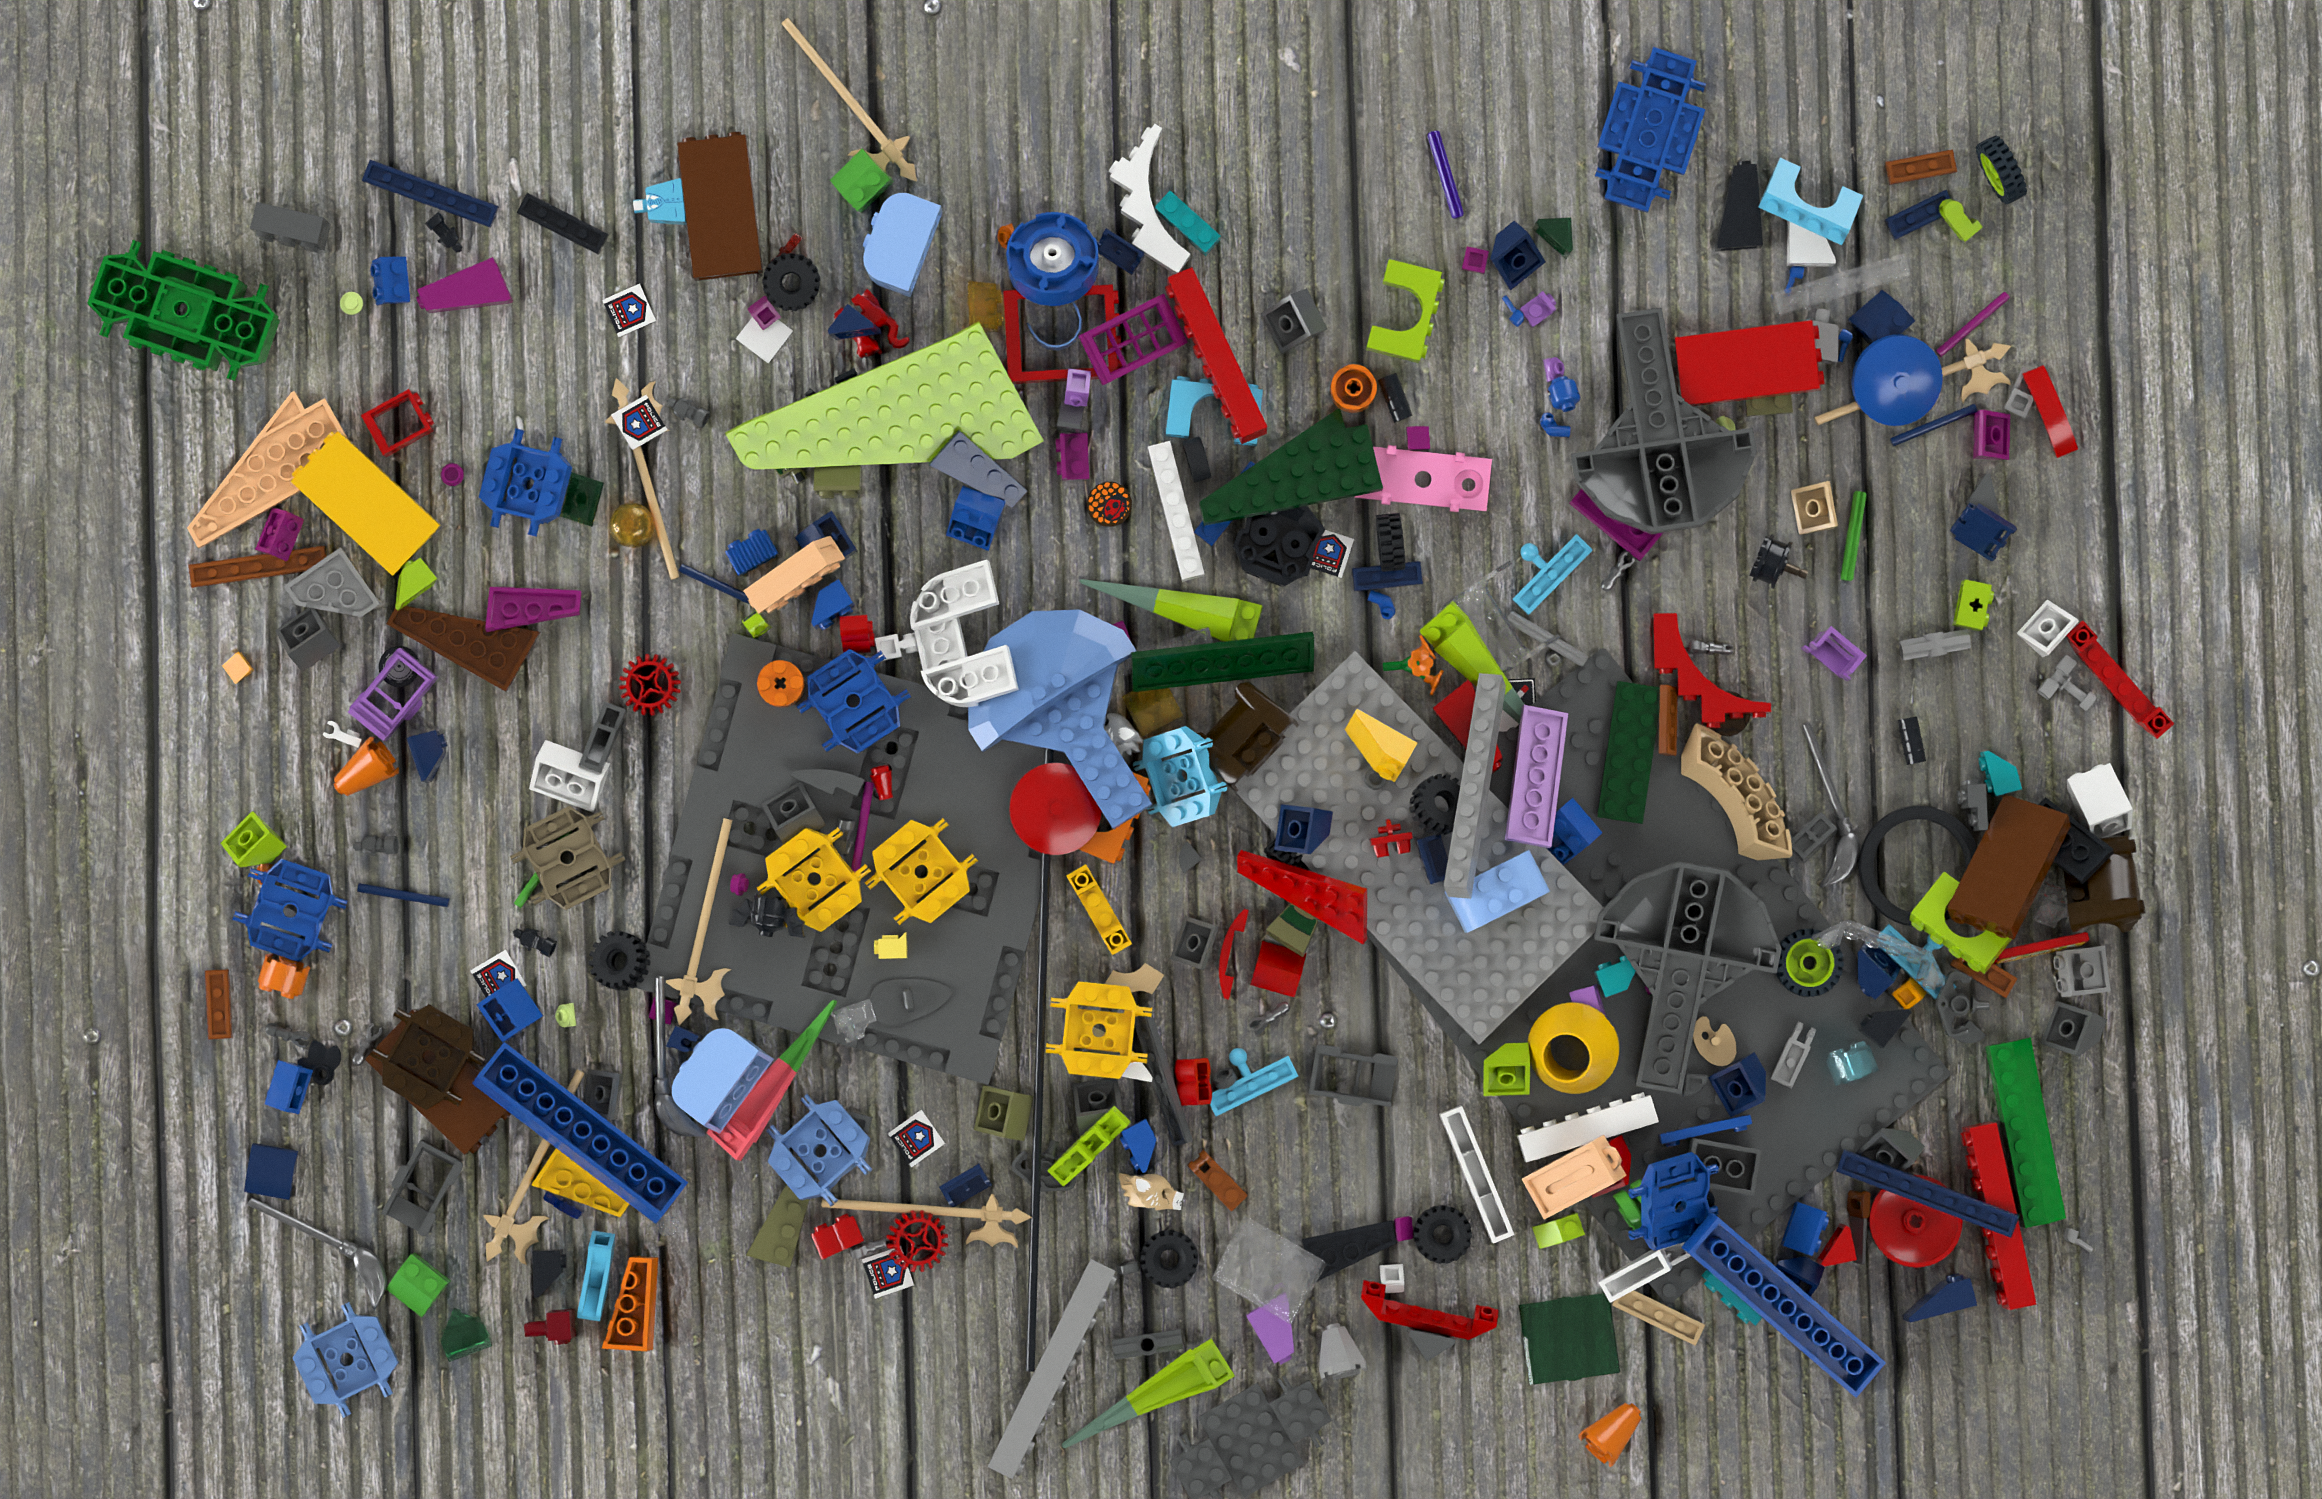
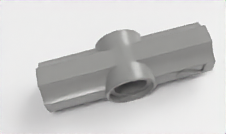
M1968 629L1948 633H1931L1920 638L1899 641L1902 661L1926 656L1927 658L1946 655L1948 652L1971 648Z

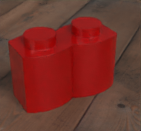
M868 615L840 616V635L843 653L849 649L858 654L871 653V647H875V635L873 633V621H868Z
M1208 1058L1176 1060L1177 1092L1182 1106L1211 1104L1212 1088L1209 1082L1211 1068Z
M844 1214L835 1218L836 1223L829 1227L827 1223H824L814 1228L815 1233L811 1234L822 1260L865 1241L854 1216L849 1217L848 1214Z

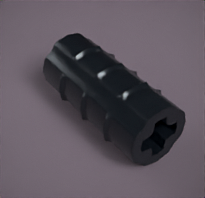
M1397 373L1379 379L1381 392L1384 395L1393 422L1396 423L1413 416Z
M1917 716L1897 720L1906 765L1926 761L1925 749L1922 743L1923 738L1921 737Z

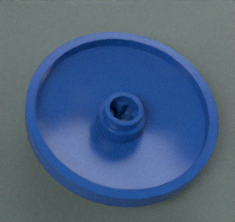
M1889 335L1871 343L1859 356L1852 373V392L1859 408L1871 419L1884 425L1901 426L1917 421L1934 406L1941 392L1943 374L1937 355L1927 344L1909 335Z

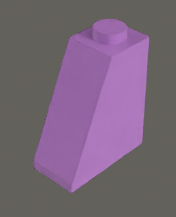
M1285 1291L1246 1314L1273 1363L1279 1362L1280 1365L1292 1358L1290 1354L1294 1353L1289 1298Z

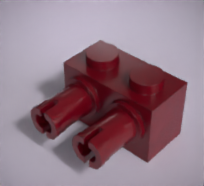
M551 1310L546 1313L545 1321L525 1323V1337L546 1336L548 1341H554V1345L568 1344L572 1338L576 1337L575 1310Z

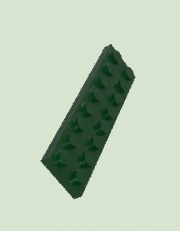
M1313 631L1131 652L1133 692L1314 671Z

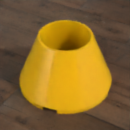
M1567 1002L1551 1007L1535 1021L1528 1037L1530 1064L1534 1072L1546 1085L1563 1093L1580 1094L1596 1089L1611 1076L1618 1062L1620 1048L1615 1028L1602 1012L1587 1004ZM1567 1034L1582 1040L1589 1051V1065L1580 1070H1568L1561 1067L1554 1060L1551 1053L1552 1039L1556 1036Z

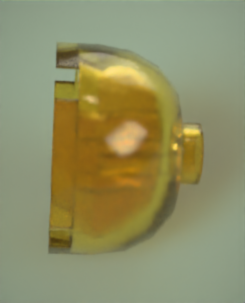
M628 502L620 505L613 511L609 519V530L611 536L618 544L628 548H638L644 546L653 536L654 519L652 513L645 506L639 503Z

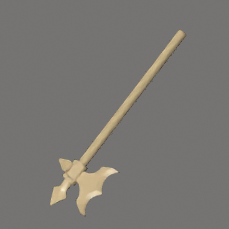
M789 18L785 19L782 22L785 29L880 143L882 152L878 154L868 153V155L885 172L887 164L891 161L893 164L896 163L901 169L900 176L917 182L914 164L907 163L902 153L910 137H902L894 142L891 139L888 140ZM861 149L851 151L848 156H855Z
M1968 338L1965 339L1964 353L1966 356L1962 357L1961 361L1942 368L1943 377L1965 368L1966 370L1971 369V378L1966 385L1962 386L1961 390L1963 404L1972 393L1980 392L1987 395L1992 386L1997 383L2011 385L2010 380L2002 372H1989L1982 365L1991 358L2000 360L2009 350L2010 345L1993 343L1991 349L1983 352V350L1978 351L1977 347ZM1855 401L1816 416L1814 419L1818 426L1857 411L1860 408Z
M616 378L612 396L618 399L620 406L618 410L629 405L626 397L629 390ZM654 381L645 386L641 393L642 397L647 395L659 415L663 405L659 404L653 397L652 389L656 382ZM612 416L605 420L607 424L617 425ZM640 445L633 450L669 576L671 580L680 577Z
M725 818L723 819L687 975H684L683 979L666 980L667 984L676 990H680V1005L674 1008L679 1026L692 1013L689 1003L690 998H693L694 994L703 1000L704 1012L712 1019L719 1020L715 1013V1005L725 995L721 987V980L731 970L727 968L715 970L707 981L697 982L696 973L733 821Z
M578 1069L567 1088L573 1095L585 1074ZM544 1138L506 1214L503 1213L502 1217L498 1215L483 1216L492 1227L496 1228L493 1240L486 1243L487 1262L502 1252L500 1245L509 1234L515 1241L516 1249L514 1254L521 1263L527 1265L525 1260L526 1250L529 1246L539 1242L537 1239V1228L543 1221L550 1219L546 1216H532L524 1224L514 1223V1216L550 1145Z
M994 1194L990 1195L986 1206H982V1209L838 1199L837 1203L830 1207L824 1198H822L821 1206L824 1208L910 1213L911 1210H914L916 1214H919L920 1210H924L925 1215L931 1213L939 1216L981 1218V1221H986V1224L980 1229L971 1230L966 1239V1245L974 1240L985 1241L991 1247L999 1242H1008L1017 1249L1018 1241L1013 1233L1002 1229L999 1222L1012 1220L1015 1224H1019L1032 1218L1017 1208L1012 1212L1003 1211V1207H998V1201Z

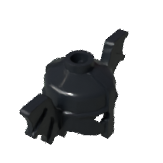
M755 894L753 902L749 899H744V904L740 908L733 909L734 915L729 922V925L744 927L751 916L750 922L760 931L759 935L773 937V933L784 929L787 923L790 936L805 937L803 932L805 921L798 917L797 907L788 909V903L783 897L769 899L768 896L761 895L760 897L758 894Z

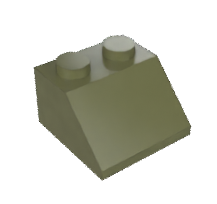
M983 1085L974 1130L1003 1138L1024 1141L1034 1096Z

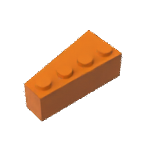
M629 1257L621 1283V1290L614 1306V1313L610 1320L602 1349L653 1350L658 1257Z

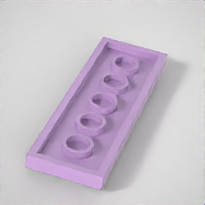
M1528 705L1522 706L1505 840L1545 848L1552 847L1568 713Z

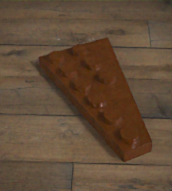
M405 606L399 611L395 608L386 623L505 692L508 691L541 633L518 627L486 632V621Z

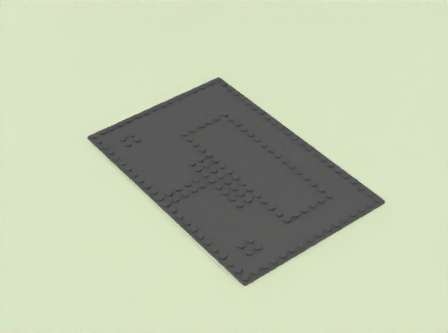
M1602 648L1587 659L1583 666L1576 668L1531 705L1533 707L1568 713L1556 811L1570 799L1574 798L1602 831V834L1563 866L1603 907L1613 899L1632 877L1675 861L1726 869L1765 903L1779 943L1797 930L1816 929L1831 936L1840 946L1843 954L1844 967L1838 983L1822 995L1814 997L1796 995L1780 983L1776 973L1753 969L1699 1005L1696 1021L1704 1016L1709 1019L1710 1027L1714 1032L1718 1031L1722 1024H1726L1733 1033L1736 1041V1055L1730 1064L1755 1052L1766 1071L1765 1101L1730 1117L1709 1079H1707L1706 1084L1698 1093L1687 1097L1683 1096V1088L1682 1093L1677 1094L1636 1086L1635 1083L1653 995H1647L1644 988L1646 985L1635 971L1627 990L1606 998L1603 997L1594 971L1599 970L1598 965L1611 961L1612 965L1621 962L1619 957L1625 954L1618 944L1594 940L1595 933L1480 1044H1477L1368 930L1367 936L1482 1078L1484 1060L1505 1043H1528L1530 1030L1540 1015L1555 1005L1572 1002L1569 992L1597 984L1606 1017L1616 1030L1620 1048L1617 1065L1606 1082L1589 1092L1580 1094L1563 1093L1546 1085L1536 1075L1530 1064V1095H1502L1497 1097L1523 1129L1530 1126L1539 1129L1544 1127L1543 1123L1553 1119H1556L1557 1123L1565 1121L1566 1115L1578 1112L1579 1116L1588 1114L1587 1109L1600 1106L1601 1109L1610 1107L1609 1102L1622 1099L1624 1103L1632 1100L1631 1096L1644 1092L1645 1096L1651 1095L1659 1122L1606 1138L1609 1140L1620 1135L1623 1136L1631 1153L1629 1184L1598 1197L1592 1198L1591 1195L1582 1200L1629 1260L1633 1261L1652 1249L1648 1247L1643 1237L1630 1240L1628 1232L1633 1229L1629 1227L1618 1210L1619 1207L1613 1195L1620 1190H1625L1628 1193L1631 1183L1639 1178L1643 1179L1649 1164L1686 1154L1689 1150L1690 1138L1679 1140V1145L1667 1147L1666 1143H1660L1658 1134L1743 1115H1751L1752 1124L1747 1125V1130L1734 1132L1733 1128L1692 1137L1762 1150L1755 1196L1713 1188L1709 1189L1714 1195V1205L1719 1210V1218L1747 1242L1833 1172L1839 1165L1844 1149L1856 1153L1878 1131L1888 1127L1950 1076V1071L1907 1019L1884 1048H1880L1859 1031L1862 1027L1860 1022L1866 1014L1871 1015L1873 1012L1899 1010L1885 991L1876 1000L1862 992L1861 986L1858 984V958L1777 859L1755 860L1738 854V844L1734 828L1721 804L1702 785L1681 774V754L1685 748L1683 743L1677 737L1676 756L1659 754V719L1643 824L1597 817L1617 681L1633 683L1609 652ZM1519 725L1508 729V731H1499L1497 745L1502 754L1503 761L1501 762L1502 766L1491 775L1489 790L1508 809ZM1810 956L1805 957L1803 960L1804 967L1806 969L1813 968L1814 959ZM1799 1021L1803 1023V1029L1799 1033L1797 1041L1804 1044L1807 1032L1811 1027L1816 1029V1033L1810 1044L1811 1048L1792 1089L1771 1080L1770 1077L1788 1038L1791 1037ZM1707 1032L1702 1033L1704 1040L1708 1039ZM1567 1034L1559 1035L1552 1039L1551 1053L1554 1060L1561 1067L1568 1070H1580L1589 1065V1051L1582 1040ZM1692 1039L1686 1069L1687 1074H1703L1709 1077L1726 1067L1717 1066L1705 1060L1696 1049ZM1575 1147L1546 1157L1550 1162H1552L1579 1147ZM1683 1180L1659 1187V1190L1679 1185ZM1690 1256L1672 1266L1669 1272L1648 1283L1665 1304H1671L1703 1278L1701 1275L1707 1269Z

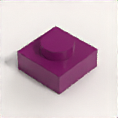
M1467 246L1462 270L1484 274L1489 251Z

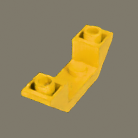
M1085 864L1066 875L1111 954L1114 955L1130 946L1132 943L1087 865Z

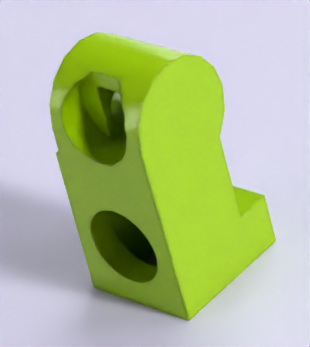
M1946 199L1940 204L1939 212L1960 240L1966 242L1983 228L1978 220L1974 218L1968 219L1960 202Z
M756 610L742 620V623L754 639H758L772 628L762 613L758 614Z

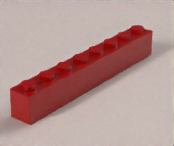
M1193 267L1167 277L1165 291L1169 299H1174L1176 315L1179 319H1183L1185 334L1188 339L1192 338L1195 344L1193 346L1194 353L1197 359L1201 358L1204 366H1202L1203 372L1207 379L1211 378L1213 394L1216 399L1220 398L1223 404L1221 410L1226 419L1229 418L1232 423L1230 429L1234 438H1239L1241 444H1244L1267 434V424Z

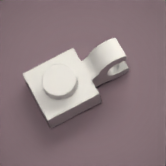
M328 721L327 724L334 727V732L332 734L323 733L326 738L337 739L357 748H360L365 740L360 739V733L349 729L347 733H344L340 730V726L333 721Z

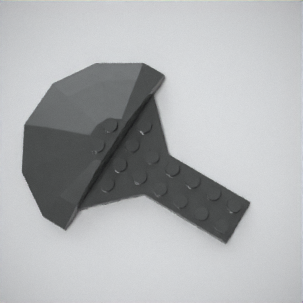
M1662 308L1617 314L1616 319L1631 402L1593 451L1572 453L1570 455L1574 481L1605 516L1649 534L1702 527L1738 498L1757 453L1753 428L1729 431L1724 426L1721 427L1711 420V417L1698 408H1694L1685 402L1677 394Z
M1675 861L1632 877L1598 915L1594 940L1618 944L1653 995L1635 1083L1636 1086L1681 1094L1699 1005L1753 969L1777 973L1782 948L1765 903L1729 870Z

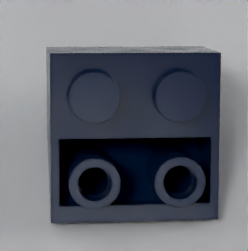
M832 511L810 524L795 537L802 549L813 541L831 536L845 559L858 552Z

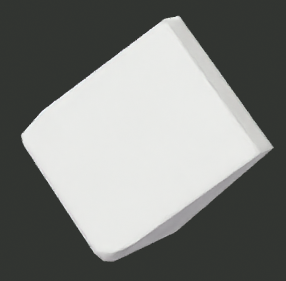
M1403 1264L1380 1265L1381 1284L1386 1285L1385 1293L1404 1292Z

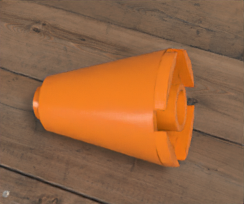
M369 737L335 776L334 787L339 794L352 795L392 778L399 773V767L395 769L393 765L396 762L394 756L381 741L376 743L373 741L375 737Z
M1624 1403L1582 1430L1578 1435L1581 1441L1585 1439L1588 1443L1585 1447L1602 1463L1605 1464L1608 1461L1609 1467H1612L1641 1420L1639 1415L1641 1411L1632 1403L1629 1405Z

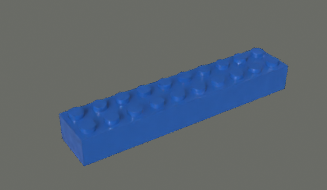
M505 1042L472 1083L655 1224L662 1218L688 1183Z
M1712 1212L1681 1247L1854 1397H1858L1886 1364L1883 1359Z

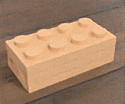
M831 536L813 541L746 588L744 592L749 598L748 602L752 608L756 609L758 614L765 611L769 614L776 609L780 610L789 604L788 600L793 597L797 598L806 592L805 588L810 585L814 586L823 580L822 576L841 567L839 563L845 557Z
M1602 1135L1522 1178V1181L1543 1219H1546L1616 1183L1625 1177L1626 1173L1621 1166L1622 1158L1616 1148L1609 1145L1606 1137Z

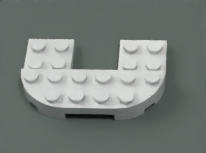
M983 560L942 573L928 581L921 588L922 592L917 600L913 602L910 614L911 629L915 633L923 669L921 674L927 687L943 701L958 707L978 706V702L1019 690L1010 649L1007 645L972 656L967 655L959 617L999 605L990 562Z

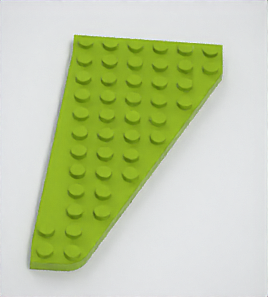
M979 321L946 339L770 413L762 414L725 432L740 461L751 469L930 462L958 430L963 432L992 459H1012L1044 442Z

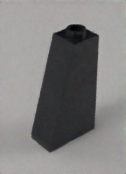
M1739 161L1731 169L1715 243V252L1760 249L1763 246L1757 164H1751V161Z

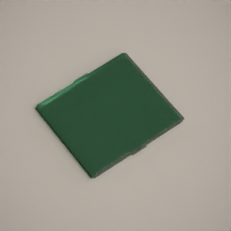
M1605 1293L1577 1297L1562 1296L1555 1300L1519 1304L1529 1385L1564 1380L1577 1381L1586 1377L1620 1373L1612 1308Z

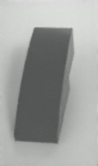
M604 702L579 763L580 766L602 772L625 719L626 709Z
M826 769L792 771L790 775L833 796L836 789L840 788L859 797L866 782L865 779L852 774Z

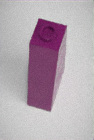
M493 257L417 289L420 296L416 297L420 308H425L428 313L503 305L514 302L499 266Z

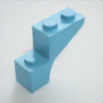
M592 1231L577 1318L600 1321L609 1288V1274L614 1256L615 1234Z

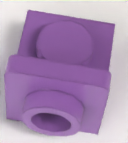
M1542 291L1519 310L1533 328L1555 312L1556 302L1549 293L1545 294Z
M1068 368L1065 404L1076 407L1087 406L1091 371Z

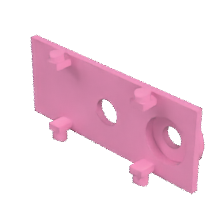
M1388 445L1387 448L1373 447L1383 490L1354 497L1380 500L1383 505L1399 502L1450 508V512H1459V509L1487 511L1492 459L1465 456V453L1456 452V455L1401 450L1396 449L1397 446ZM1422 471L1428 472L1432 479L1431 484L1425 488H1421L1415 483V476ZM1470 478L1474 480L1475 488L1472 491H1465L1463 489L1462 482L1465 479Z

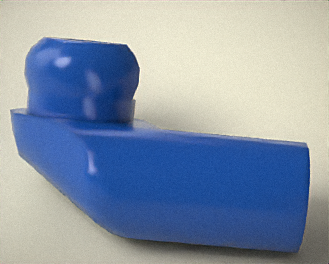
M1549 412L1542 415L1540 424L1549 436L1570 437V426L1558 425L1553 418V414Z
M1371 590L1368 601L1379 605L1381 616L1384 619H1391L1395 615V607L1391 597Z

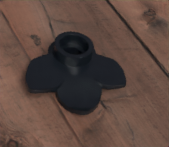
M313 1040L309 1047L308 1058H300L297 1062L298 1065L313 1070L311 1077L317 1084L327 1085L334 1079V1070L340 1065L341 1052L337 1045L327 1049L323 1043ZM323 1069L327 1072L325 1078L321 1075Z

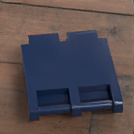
M1969 503L1950 531L1956 535L1954 539L1986 559L1994 561L1997 557L1996 553L2001 547H2005L2007 544L2006 540L2010 534L2016 532L2017 527L1980 503L1977 506ZM2006 530L2007 532L2005 533V535L2003 536V538L2000 537V536L2003 534V532ZM1996 544L1997 546L1991 551L1992 547Z

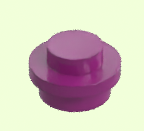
M450 463L443 467L441 479L446 485L457 486L463 481L464 472L459 465Z
M744 873L734 874L731 879L730 890L737 896H742L748 890L749 880Z

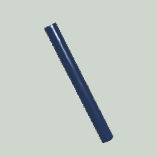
M1975 404L1969 405L1890 438V442L1893 447L1972 415L1977 412V407Z
M683 563L680 566V573L749 604V598L745 592Z
M359 883L357 892L442 907H449L450 898Z

